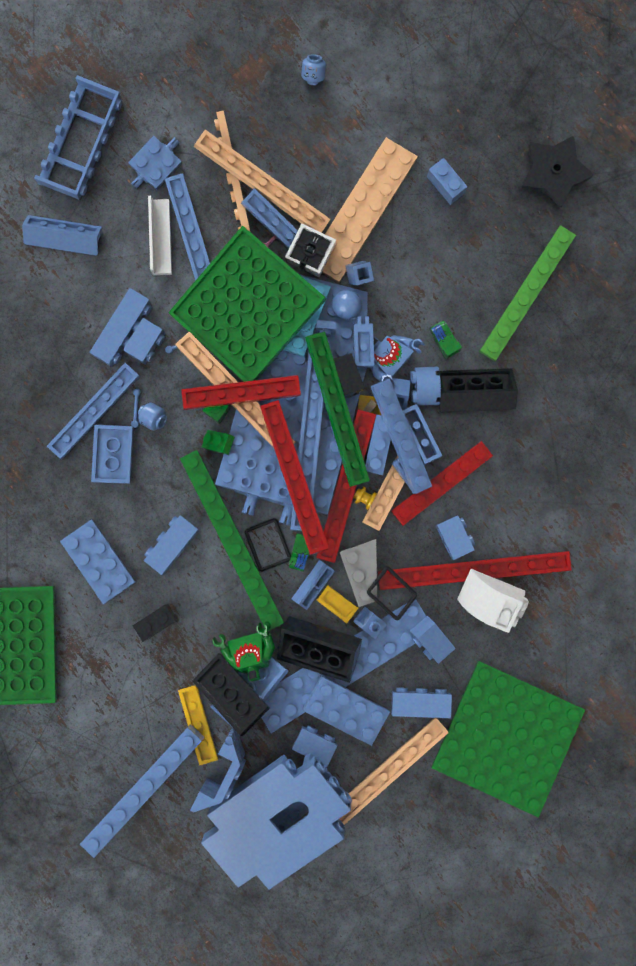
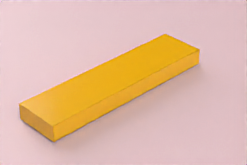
M193 685L178 690L188 726L191 724L205 737L195 748L199 766L217 761L218 755L198 687Z

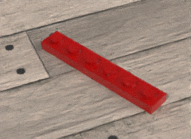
M298 375L181 389L184 410L301 396Z
M482 441L430 480L432 487L417 494H412L391 512L400 524L404 526L493 455Z

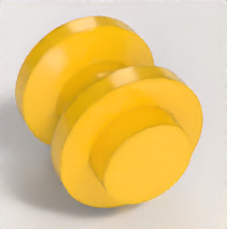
M364 486L362 489L358 488L353 497L356 499L355 504L362 502L366 505V509L369 510L377 493H367Z

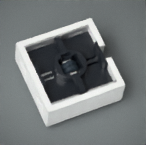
M301 224L285 256V261L298 268L302 265L305 267V271L320 277L336 245V239Z

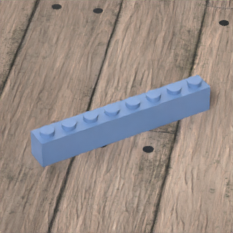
M190 724L87 835L80 845L94 858L205 737Z

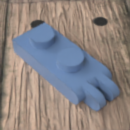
M357 316V324H353L354 361L357 368L374 367L373 323H369V316H365V324L361 323V316Z

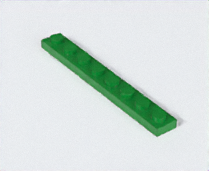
M321 332L305 337L349 486L352 487L370 481L326 333Z

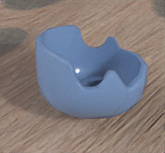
M343 290L338 292L333 298L332 309L336 316L342 319L357 317L362 310V301L355 292Z

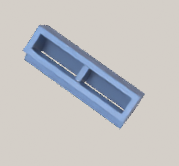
M319 560L294 594L292 600L308 610L335 571Z

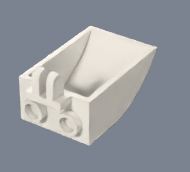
M470 569L457 598L459 603L475 618L509 633L511 627H516L519 618H522L529 604L528 599L524 597L525 590L473 569Z

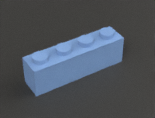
M129 288L89 353L111 367L117 364L122 357L121 352L142 318L150 313L152 309L150 300Z

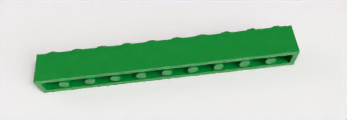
M195 450L180 458L263 626L266 622H269L271 625L270 630L284 624L285 622L199 451Z

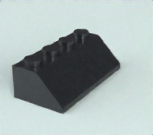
M512 368L437 371V375H440L441 397H438V401H440V405H438L439 412L516 409L518 389Z
M289 616L281 628L277 660L350 683L360 654L362 639Z

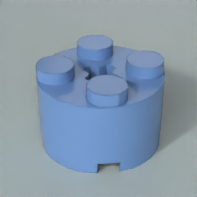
M438 366L415 367L414 371H410V381L414 383V390H411V402L418 406L440 405V401H436L438 397H441L440 375H437L435 372L439 371Z

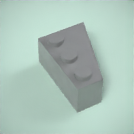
M376 539L339 552L358 607L375 602L367 594V590L377 578ZM377 584L371 591L375 597H377Z

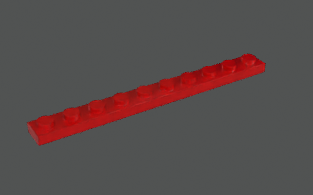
M569 551L392 569L410 587L465 582L470 569L493 578L572 570ZM388 570L379 581V590L406 588Z

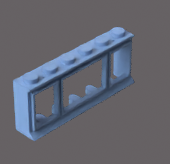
M77 75V88L75 92H70L69 98L71 102L68 109H63L62 115L64 119L61 126L57 125L55 128L57 135L54 143H49L48 150L50 153L47 160L43 159L41 162L43 170L40 176L35 175L34 179L38 185L46 186L80 201L81 196L86 194L87 181L93 177L94 164L100 160L101 147L107 143L108 130L114 126L115 113L121 109L123 100H121L118 91ZM86 90L112 100L105 119L78 109ZM75 115L102 125L85 167L59 157ZM55 163L82 173L76 190L49 180Z

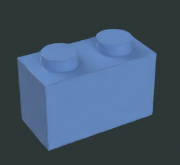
M444 158L429 169L427 178L450 205L465 194L467 185Z
M142 318L123 351L146 365L147 361L150 362L155 355L154 350L157 345L160 346L163 343L165 332L160 327Z
M458 515L436 525V529L451 560L474 551L473 546H475L472 536H468L465 531L467 525L464 519L459 518Z
M428 616L410 630L415 636L412 640L419 648L423 646L425 648L423 653L429 660L434 659L438 664L456 649Z
M310 725L307 728L302 726L292 750L304 756L311 752L314 757H318L328 767L338 746L334 742L335 738L328 734L324 736L318 734V730Z

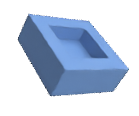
M317 320L316 333L325 332L326 336L335 335L336 322Z

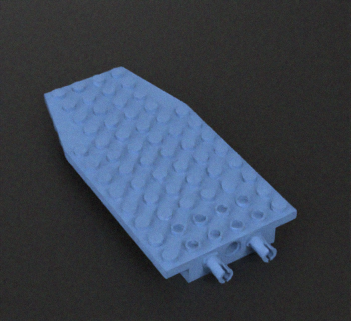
M301 275L331 286L319 320L336 322L335 335L327 336V340L330 341L329 346L333 359L351 353L354 358L353 324H357V317L342 319L336 316L332 309V300L340 291L350 290L355 292L362 301V310L358 316H361V323L365 324L364 318L367 316L368 292ZM308 348L304 358L282 350L257 379L263 380L298 375L301 396L257 401L260 405L279 400L291 438L295 441L294 447L297 456L299 452L309 357ZM357 368L363 382L367 368ZM360 394L345 398L352 422ZM323 400L313 503L317 513L328 515L342 459ZM236 410L229 433L235 438L229 455L223 454L215 485L247 496L242 510L244 514L248 513L254 516L257 500L260 499L284 506L279 523L284 524L286 517H288L286 525L291 526L293 504L275 450Z

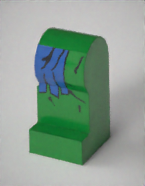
M445 321L430 327V332L445 359L461 351L462 346L455 339Z
M297 533L289 568L304 572L309 551L304 536Z

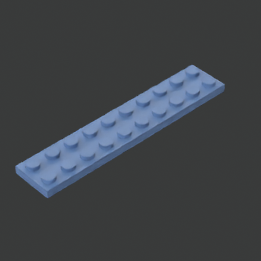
M417 600L413 601L400 620H394L389 614L381 618L386 623V626L376 639L364 630L354 635V637L361 638L362 643L350 683L305 668L299 669L280 681L264 701L270 709L261 718L270 733L275 732L305 713L303 708L321 675L347 687L416 644L412 640L415 636L410 630L426 617ZM407 603L394 610L393 613L398 616Z

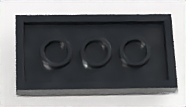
M220 653L192 680L242 737L270 709Z

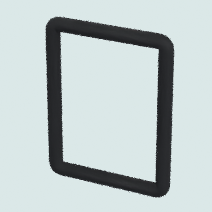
M270 519L245 530V536L259 571L263 572L290 561L291 554L277 519ZM274 522L288 558L262 568L248 532Z
M389 566L382 570L367 590V594L396 621L401 619L417 597L416 591ZM387 570L413 594L398 616L371 593Z

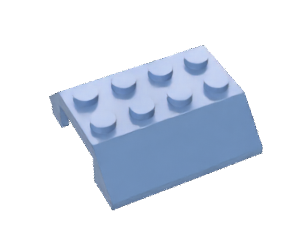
M233 728L230 730L225 743H223L218 753L232 761L221 785L207 778L190 811L196 812L220 804L224 798H229L246 762L243 759L245 751L240 736Z

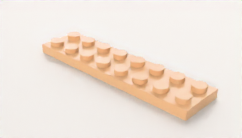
M387 137L384 139L325 235L336 239V245L322 274L337 283L341 282L346 274L345 265L352 264L418 156Z

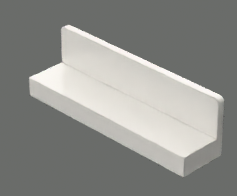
M148 196L150 270L153 276L172 275L170 200H153L152 196Z

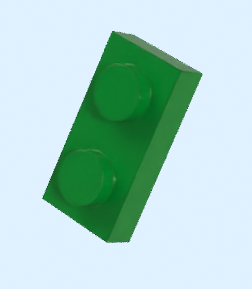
M207 430L201 448L229 455L235 437L230 434Z

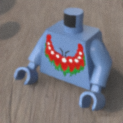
M396 335L386 336L381 342L373 336L374 367H370L373 376L380 382L390 378V381L395 384L393 377L414 352L412 349L417 353H421L422 351L418 346H425L421 339L414 340Z

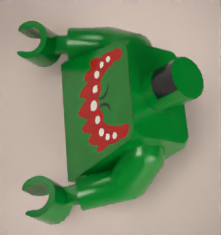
M269 622L264 624L265 629L259 623L256 627L257 633L227 641L228 644L224 643L226 637L223 634L219 635L222 642H218L215 637L212 640L214 646L221 647L222 655L234 669L242 673H248L249 681L260 680L259 669L269 666V660H271L275 645L271 633L268 632L271 628Z

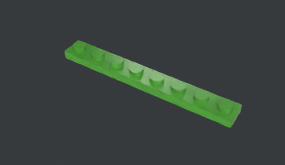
M561 225L559 226L480 349V353L494 362L497 360L576 236L574 233Z

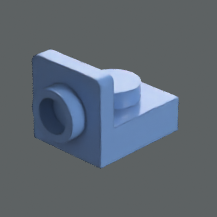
M366 607L362 609L353 621L374 639L378 637L386 626L383 620Z

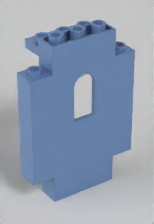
M311 752L304 757L303 765L296 769L291 759H287L285 755H282L235 788L228 799L224 798L222 803L209 808L207 816L214 823L215 827L204 833L201 844L237 887H240L257 875L269 890L344 839L345 826L340 818L351 811L352 799L348 792L340 787L338 780L330 772H327L326 765L318 757H314ZM294 802L306 804L309 809L308 815L284 832H281L271 820L272 817Z

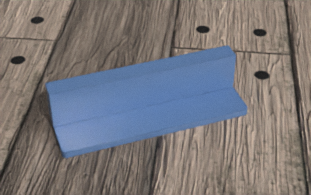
M28 215L22 224L23 243L26 245L95 256L98 254V240L102 234L101 226Z

